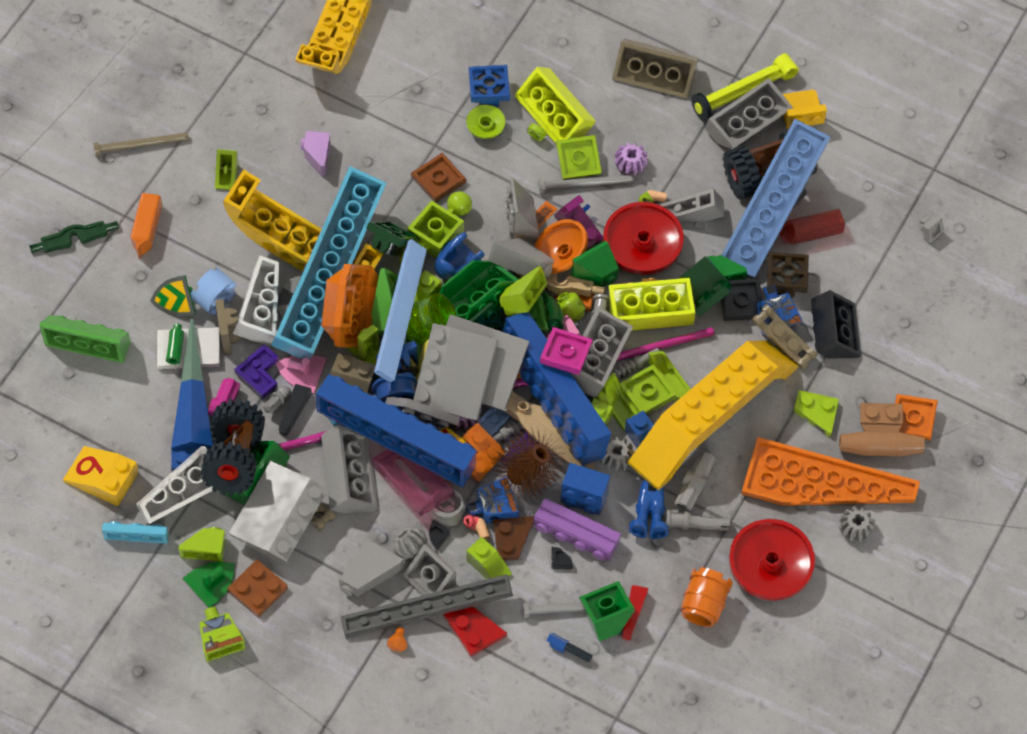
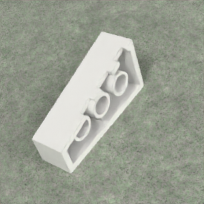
M259 256L238 316L239 322L236 323L233 334L265 344L268 347H272L271 344L277 332L279 262Z
M201 446L136 504L145 523L150 524L212 491V486L208 488L205 485L206 481H202L201 475L203 459L207 451L205 446Z

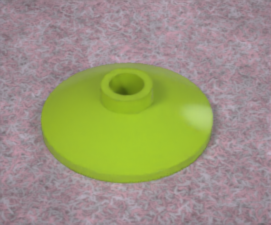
M480 105L468 113L466 125L472 135L481 139H490L498 136L504 130L505 116L495 106Z

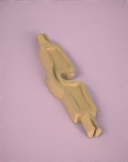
M516 273V277L522 278L524 276L519 273ZM557 273L550 274L549 278H546L548 284L545 288L554 293L574 292L588 297L591 294H605V287L594 286L593 281L568 276L564 282L559 283Z

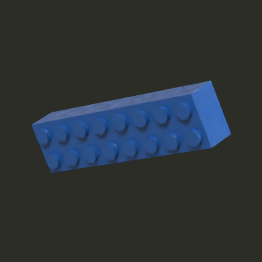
M529 312L506 318L503 328L504 333L530 341L519 370L521 378L528 384L532 395L538 399L542 410L548 414L553 426L559 430L563 441L569 445L575 459L579 460L582 466L603 459L611 432L570 372L540 363V357L548 340Z
M328 374L316 393L318 413L462 488L475 469L477 450L468 443L463 444L457 441L453 435L438 431L432 424H425L419 421L416 416L401 412L397 406L382 402L378 396L369 395L356 385H349L339 376L334 377Z

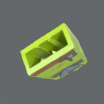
M210 607L204 611L207 620L201 621L199 625L206 662L246 649L244 639L229 613L219 615L216 607Z

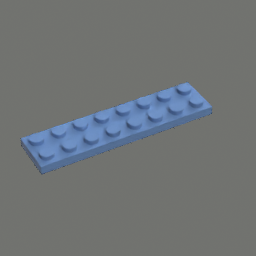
M794 119L722 253V256L746 267L747 275L754 279L758 275L768 256V252L773 247L831 139L830 136Z

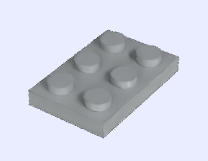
M387 397L386 404L395 405L401 412L412 414L419 421L421 419L426 420V424H432L435 427L439 425L449 428V425H458L460 419L458 416L408 398Z

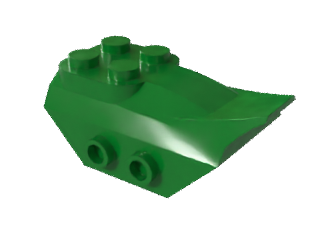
M472 260L442 285L433 310L438 318V324L446 326L450 314L470 320L489 302L496 304L498 312L503 311L504 308L500 305V296L507 287L519 279L495 263L484 260Z

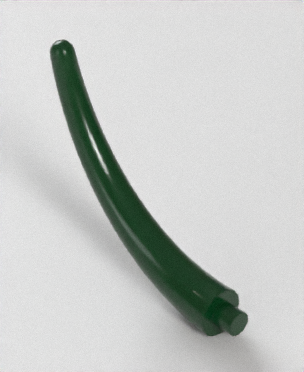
M543 290L541 295L545 308L549 313L547 327L550 331H552L553 327L562 330L565 322L563 310L559 303Z

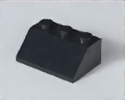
M831 290L811 298L816 352L829 359L861 357L855 303Z

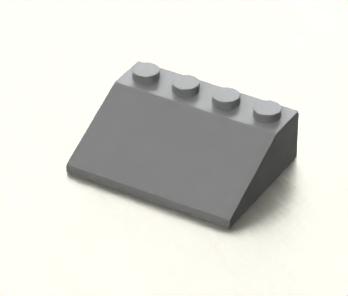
M433 323L413 400L455 416L478 421L498 339Z
M270 461L228 534L284 566L327 493L328 488L304 475Z

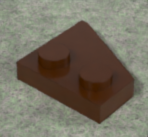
M534 516L493 520L496 550L504 561L519 560L523 546L533 526Z

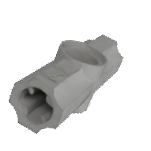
M699 452L691 470L687 471L682 482V488L674 503V506L679 511L691 513L699 494L702 495L716 460L712 454Z

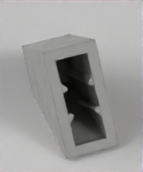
M521 237L494 242L488 259L492 263L524 276L535 268L542 266L545 278H549L554 259Z
M366 539L339 578L340 588L345 594L349 596L354 595L359 598L401 572L404 568L403 559Z

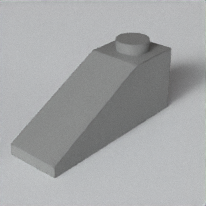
M714 188L659 204L671 211L679 222H707L725 216L723 198Z

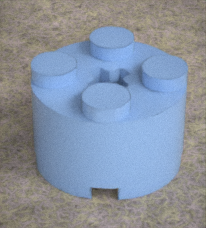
M215 267V271L210 269L200 278L196 284L198 286L197 291L192 290L191 292L192 300L209 314L216 316L215 301L223 299L224 303L232 301L236 296L234 291L236 282L218 267Z

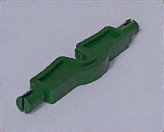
M99 221L85 226L80 224L70 225L59 233L42 237L41 242L29 245L31 253L40 250L48 253L67 249L72 246L71 237L74 235L78 236L82 244L108 236V231L119 229L117 221L107 224L104 221Z

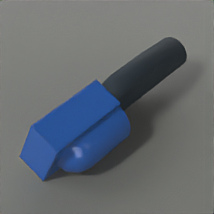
M553 632L549 634L546 640L552 649L562 654L566 650L587 662H590L593 655L570 644V641Z

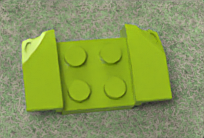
M664 351L648 353L650 366L619 383L616 374L613 372L602 388L610 406L613 407L612 416L623 431H625L627 419L641 411L648 415L673 400L676 402L691 389Z

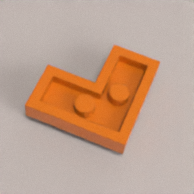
M474 423L462 439L477 450L476 465L471 477L476 482H480L498 462L497 459L500 460L504 452L501 446L478 423Z

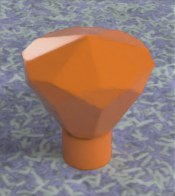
M397 627L395 634L387 640V646L391 650L401 652L407 649L404 628Z

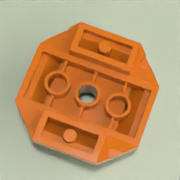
M344 264L343 269L326 280L321 326L334 340V346L358 348V334L364 328L371 326L373 321L371 313L379 278L372 266Z

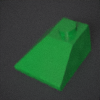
M607 241L572 259L571 276L593 281L594 286L599 287L611 285L618 279L619 267Z
M619 581L579 597L591 628L599 642L619 634L635 611Z

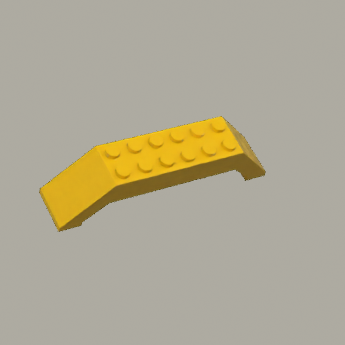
M769 340L746 341L662 413L629 459L628 465L655 489H661L673 478L675 472L695 448L773 380L787 379L798 369V365Z

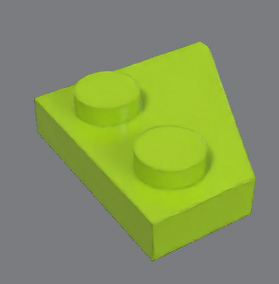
M798 390L794 412L806 418L814 427L817 425L825 431V435L831 437L839 399Z

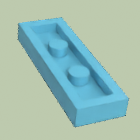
M112 521L103 523L102 533L106 540L168 544L169 534L167 527L159 524L144 526L140 523H131L129 525Z

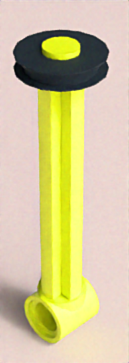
M784 53L778 56L771 66L706 97L700 92L692 95V107L700 120L707 121V119L712 117V110L742 97L768 78L772 82L777 79L790 80L798 73L799 68L791 57Z

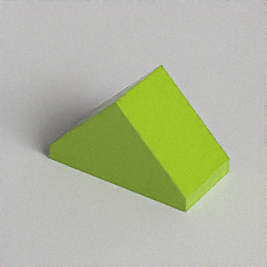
M217 149L215 188L231 190L237 180L239 170L238 153L236 150Z

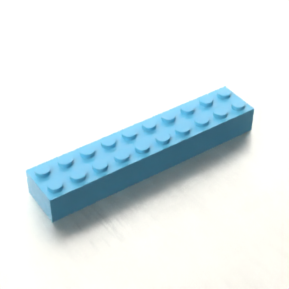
M351 166L349 167L271 346L300 359L305 357L309 358V360L311 359L324 330L321 324L326 280L343 269L344 264L353 263L367 230V225L371 221L386 186V182Z

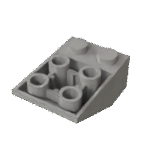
M510 178V186L506 187L507 220H509V236H513V239L521 237L528 243L536 242L538 238V225L534 198L514 178Z

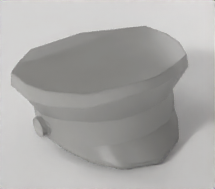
M443 488L429 498L427 505L428 514L431 521L435 520L445 528L456 526L464 519L467 513V503L457 490Z

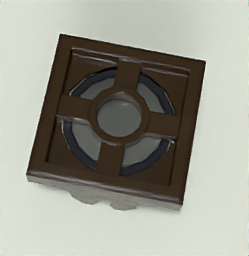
M768 252L767 286L775 284L778 296L789 293L791 299L795 296L796 292L807 293L809 255Z

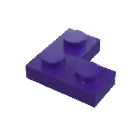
M263 344L234 369V373L263 399L278 386L277 382L266 371L277 363L279 358L271 349Z

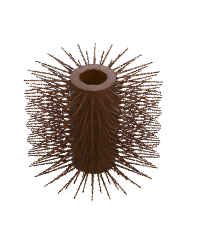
M521 431L523 440L517 435L515 437L518 443L510 439L513 447L506 443L510 451L502 448L505 456H502L505 460L497 459L502 464L504 462L507 465L505 467L497 466L507 471L493 469L494 471L507 473V475L498 476L508 477L507 479L514 484L513 491H515V487L518 485L517 495L519 503V486H522L523 495L525 487L528 489L526 492L530 499L529 488H533L531 490L534 491L531 492L537 498L535 490L543 495L540 487L547 491L544 483L552 487L549 479L556 482L554 476H549V473L561 478L553 471L554 469L561 471L556 466H553L554 464H561L551 460L558 459L551 457L557 453L552 452L553 454H551L548 448L544 446V440L542 445L540 444L539 432L538 444L537 442L535 443L536 438L534 442L530 439L531 437H529L528 432L527 442L524 441L526 437L523 436Z

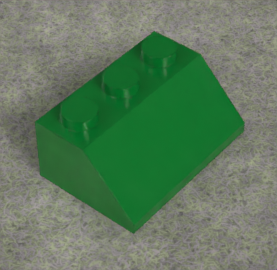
M260 441L255 448L251 446L249 454L253 453L254 459L257 461L253 485L249 487V490H243L242 494L238 495L237 492H234V496H229V493L225 492L226 496L245 505L270 461L286 467L290 456L275 441Z

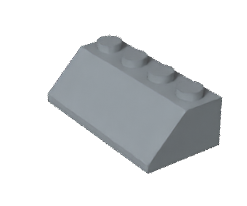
M768 78L709 118L705 129L716 143L733 150L785 115L787 110L793 109V107Z
M599 307L596 308L582 335L593 339L581 373L580 375L571 373L582 391L595 399L604 387L633 328L632 325Z
M337 425L323 433L321 436L330 510L342 514L378 510L369 439L341 425Z

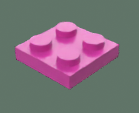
M553 327L540 357V363L580 375L593 339Z

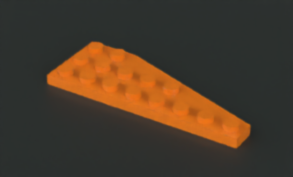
M757 437L741 494L781 506L915 503L920 481Z

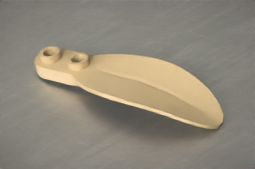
M512 391L506 406V413L519 421L532 437L534 433L536 441H538L539 432L540 444H542L543 440L544 446L546 443H549L546 445V448L553 450L551 452L557 453L555 455L566 460V463L582 466L579 460L575 459L571 448L563 441L561 433L553 426L550 417L542 410V407L530 404ZM595 462L587 464L583 467L594 470Z

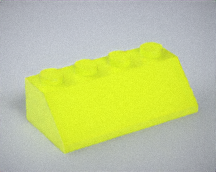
M536 67L514 95L555 143L556 140L585 136L596 122L550 68Z
M690 278L609 285L610 314L632 325L631 331L694 325L695 307Z

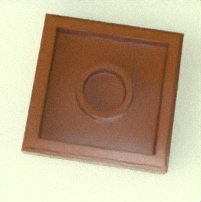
M443 153L411 172V177L435 203L466 183V178Z

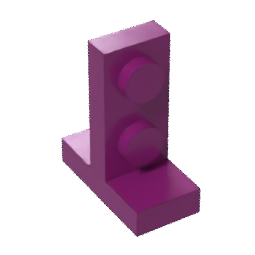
M578 195L556 212L554 217L557 221L572 219L581 223L588 234L587 250L601 240L603 236L580 206L584 200Z

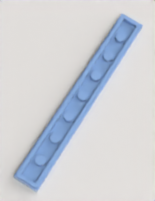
M412 239L407 241L374 370V373L388 382L394 381L427 251V249Z

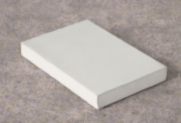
M219 327L195 328L201 368L220 367ZM171 329L157 330L158 369L183 368L189 329H181L184 331L181 362L176 365L166 362L169 331Z

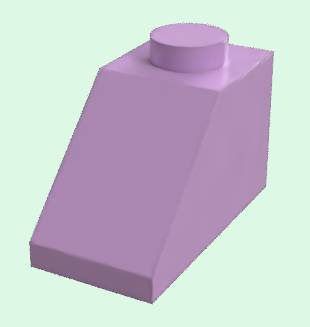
M306 131L305 138L301 140V150H304L305 159L322 177H326L331 145L330 133Z

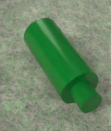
M178 323L174 324L173 329L169 331L166 362L173 365L181 362L184 331L181 330L182 325Z

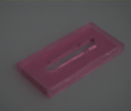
M389 449L371 459V465L420 517L455 496L454 490L441 476ZM395 460H402L430 491L423 492L416 486L411 478L395 464Z

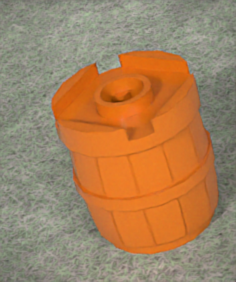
M700 567L699 571H696V568H693L689 578L690 582L683 595L684 598L681 605L682 617L699 626L713 627L718 622L725 608L727 594L730 592L733 584L732 580L728 578L726 581L722 578V573L712 569Z

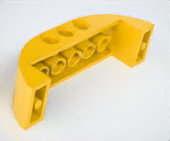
M243 169L223 201L227 214L234 224L252 241L303 272L321 232V228L256 190L261 179ZM366 243L361 252L357 251L352 264L369 265L375 269L383 253L373 249L372 246Z

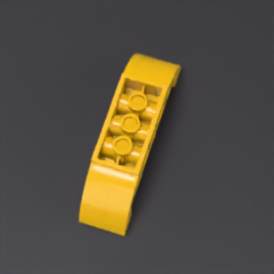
M327 0L308 46L301 44L295 59L297 64L334 74L340 73L349 62L372 6V0Z

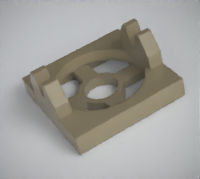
M223 299L215 301L223 354L229 355L232 354L230 344H236L241 340L240 336L233 334L234 325L239 320L238 317L232 316L238 314L235 309L224 308Z

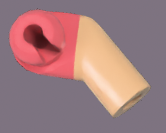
M474 515L464 517L463 523L467 528L477 531L479 538L483 537L486 541L490 539L489 531L483 519Z

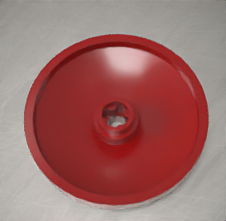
M634 202L620 207L609 217L604 227L603 242H608L619 268L633 274L651 275L666 270L677 261L682 252L684 233L677 217L665 207L650 202Z
M778 519L758 520L745 526L735 536L729 553L730 571L737 584L747 593L764 600H783L798 594L810 581L815 566L814 550L807 536L793 524Z

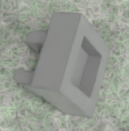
M935 215L932 219L925 216L920 220V223L923 224L921 230L924 233L925 241L932 243L944 233L943 221L938 215Z

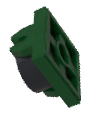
M388 220L369 222L366 228L375 233L372 240V248L378 249L380 253L395 257L401 255L407 241L412 239L418 243L420 240L419 237Z

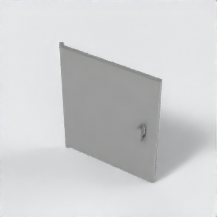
M450 314L446 326L498 339L482 404L507 412L506 406L530 341Z

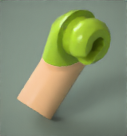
M648 190L639 197V202L653 203L658 201L665 203L667 193Z

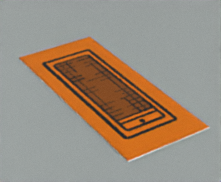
M545 201L536 211L538 229L557 210L548 201Z

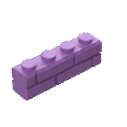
M544 498L534 516L533 525L536 526L539 532L551 533L560 542H570L579 551H589L598 560L605 559L610 561L621 540V533L547 498Z

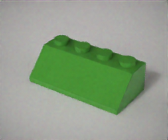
M49 315L39 325L45 346L124 363L131 343L129 332L123 329H111L101 324H88L83 320H70L60 315Z

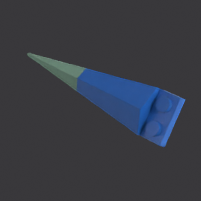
M193 318L190 320L171 445L172 472L201 446L211 449L213 445Z

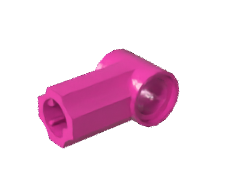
M231 378L223 379L216 398L213 397L208 410L210 416H213L217 405L220 406L221 402L225 401L228 403V399H233L235 402L240 389V383Z

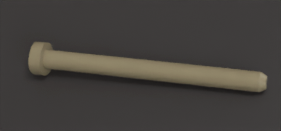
M185 132L99 145L98 142L93 144L95 156H100L102 152L185 141L189 139V135Z

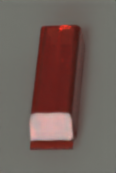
M838 208L788 220L785 222L780 236L783 244L795 245L844 233L845 221Z

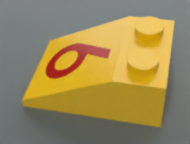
M84 446L63 478V482L118 507L139 474L137 462L118 453Z

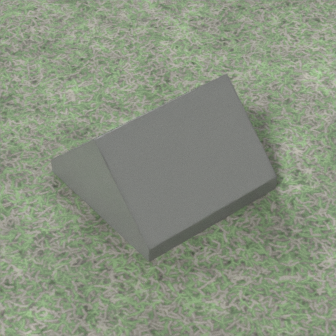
M427 544L422 546L403 574V577L422 595L451 589L456 585V571Z

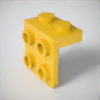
M815 90L783 94L793 107V109H788L786 114L783 115L786 129L791 127L794 119L808 126L825 123L826 105H820Z

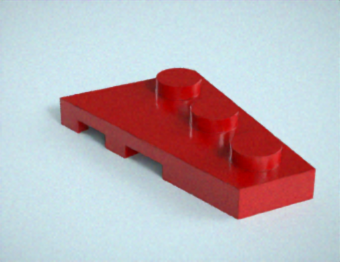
M475 607L442 614L470 657L507 637V632Z

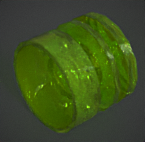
M436 293L422 300L415 301L406 332L409 338L415 341V343L422 345L429 339L433 323L446 326L450 314L456 316L450 300L444 295Z

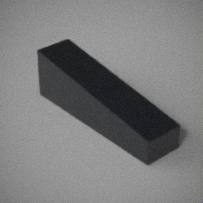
M295 384L279 425V434L286 436L289 434L312 395L311 388Z

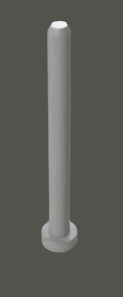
M631 175L557 181L538 179L539 193H543L545 189L632 183L634 178Z
M523 603L524 618H529L530 614L584 611L582 603L529 606V603Z

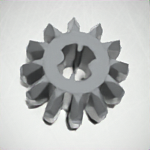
M618 436L615 437L614 441L610 438L605 456L601 459V464H607V470H610L612 467L615 468L616 473L619 468L625 471L629 459L634 454L632 443L627 444L626 438L620 441Z
M855 506L852 507L851 511L846 509L844 515L840 516L839 530L843 531V537L850 536V542L854 538L859 543L862 542L863 538L868 540L870 534L875 529L873 526L875 519L871 518V511L865 513L864 507L857 510Z
M411 525L395 536L391 542V547L397 556L406 560L418 554L422 546L427 544L428 538L423 529L418 525Z

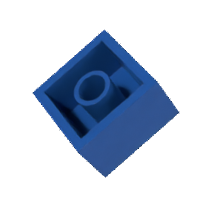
M570 463L562 482L561 503L570 508L582 509L588 514L601 515L609 493L610 475Z

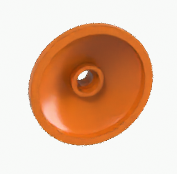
M563 219L552 223L544 229L537 238L534 247L554 259L551 274L561 273L572 268V259L585 253L588 245V234L584 226L578 221Z

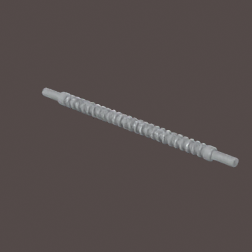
M656 348V349H654V350H652V351H650V352H656V351H660V350H659L658 348ZM648 353L641 357L636 356L632 361L628 360V364L623 363V366H618V369L613 368L617 379L620 380L621 376L625 377L626 373L630 374L631 371L635 372L636 368L641 369L644 367V364L649 362ZM519 421L517 423L513 422L512 426L507 425V428L499 429L498 433L493 435L492 438L496 442L506 441L510 439V435L515 436V433H520L519 430L525 431Z

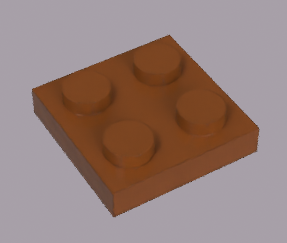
M256 559L227 588V591L259 618L288 589V585Z

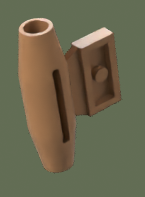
M861 403L860 425L864 431L840 434L839 451L862 456H909L924 453L925 439L922 436L899 432L903 424L902 404Z

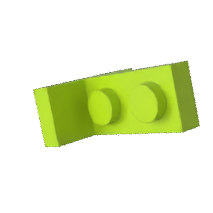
M372 324L358 334V348L348 347V351L357 359L376 365V356L379 355L380 351L378 329Z

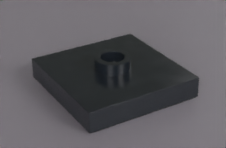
M759 279L728 280L732 285L731 291L721 299L724 321L752 320L755 315H759L757 303L762 301Z

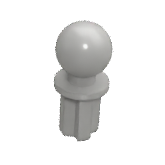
M287 386L278 387L276 392L272 393L270 399L263 405L267 414L273 413L278 407L284 406L285 402L291 397V389Z

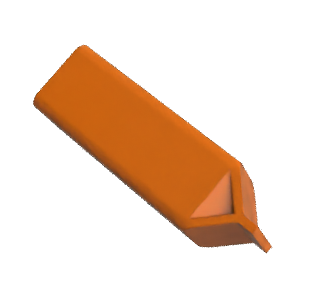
M142 193L130 236L132 246L137 251L139 259H141V255L151 250L163 205L160 195Z

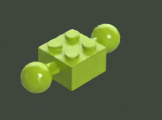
M457 191L452 193L447 200V210L431 200L407 228L408 232L419 237L418 244L427 249L426 252L437 258L440 251L449 241L464 232V220L459 217L467 215L472 209V199L465 192ZM405 249L402 251L401 255L399 256L400 266H401V263H402V259H403V255H404Z

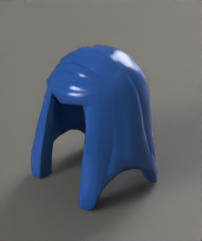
M463 232L449 241L436 258L435 272L438 277L445 281L452 278L472 260H481L485 256L482 250L477 254H473L468 245L463 243V240L467 237L466 233Z

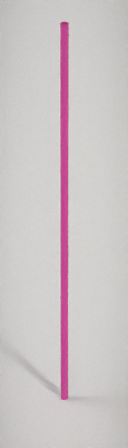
M711 327L622 351L617 361L646 354L656 348L661 350L713 336L714 330ZM518 379L515 381L513 389L527 386L528 384L522 379ZM325 432L278 445L286 451L322 441L321 435Z

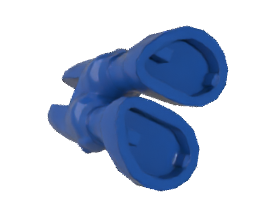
M643 480L639 491L638 503L635 505L638 516L637 519L630 522L629 532L639 538L647 537L648 514L651 513L652 520L649 536L651 539H661L669 534V526L667 523L662 522V517L666 510L664 505V487L659 490L649 491L648 481Z

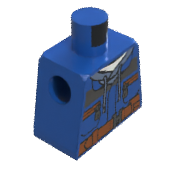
M775 284L763 288L766 300L757 303L758 314L762 312L761 309L767 304L788 326L803 322L789 293L778 296ZM768 317L764 320L767 325L771 322Z
M508 477L478 488L476 490L477 501L467 504L469 515L481 513L486 524H492L495 519L519 517L515 498L511 488L508 487L510 485Z

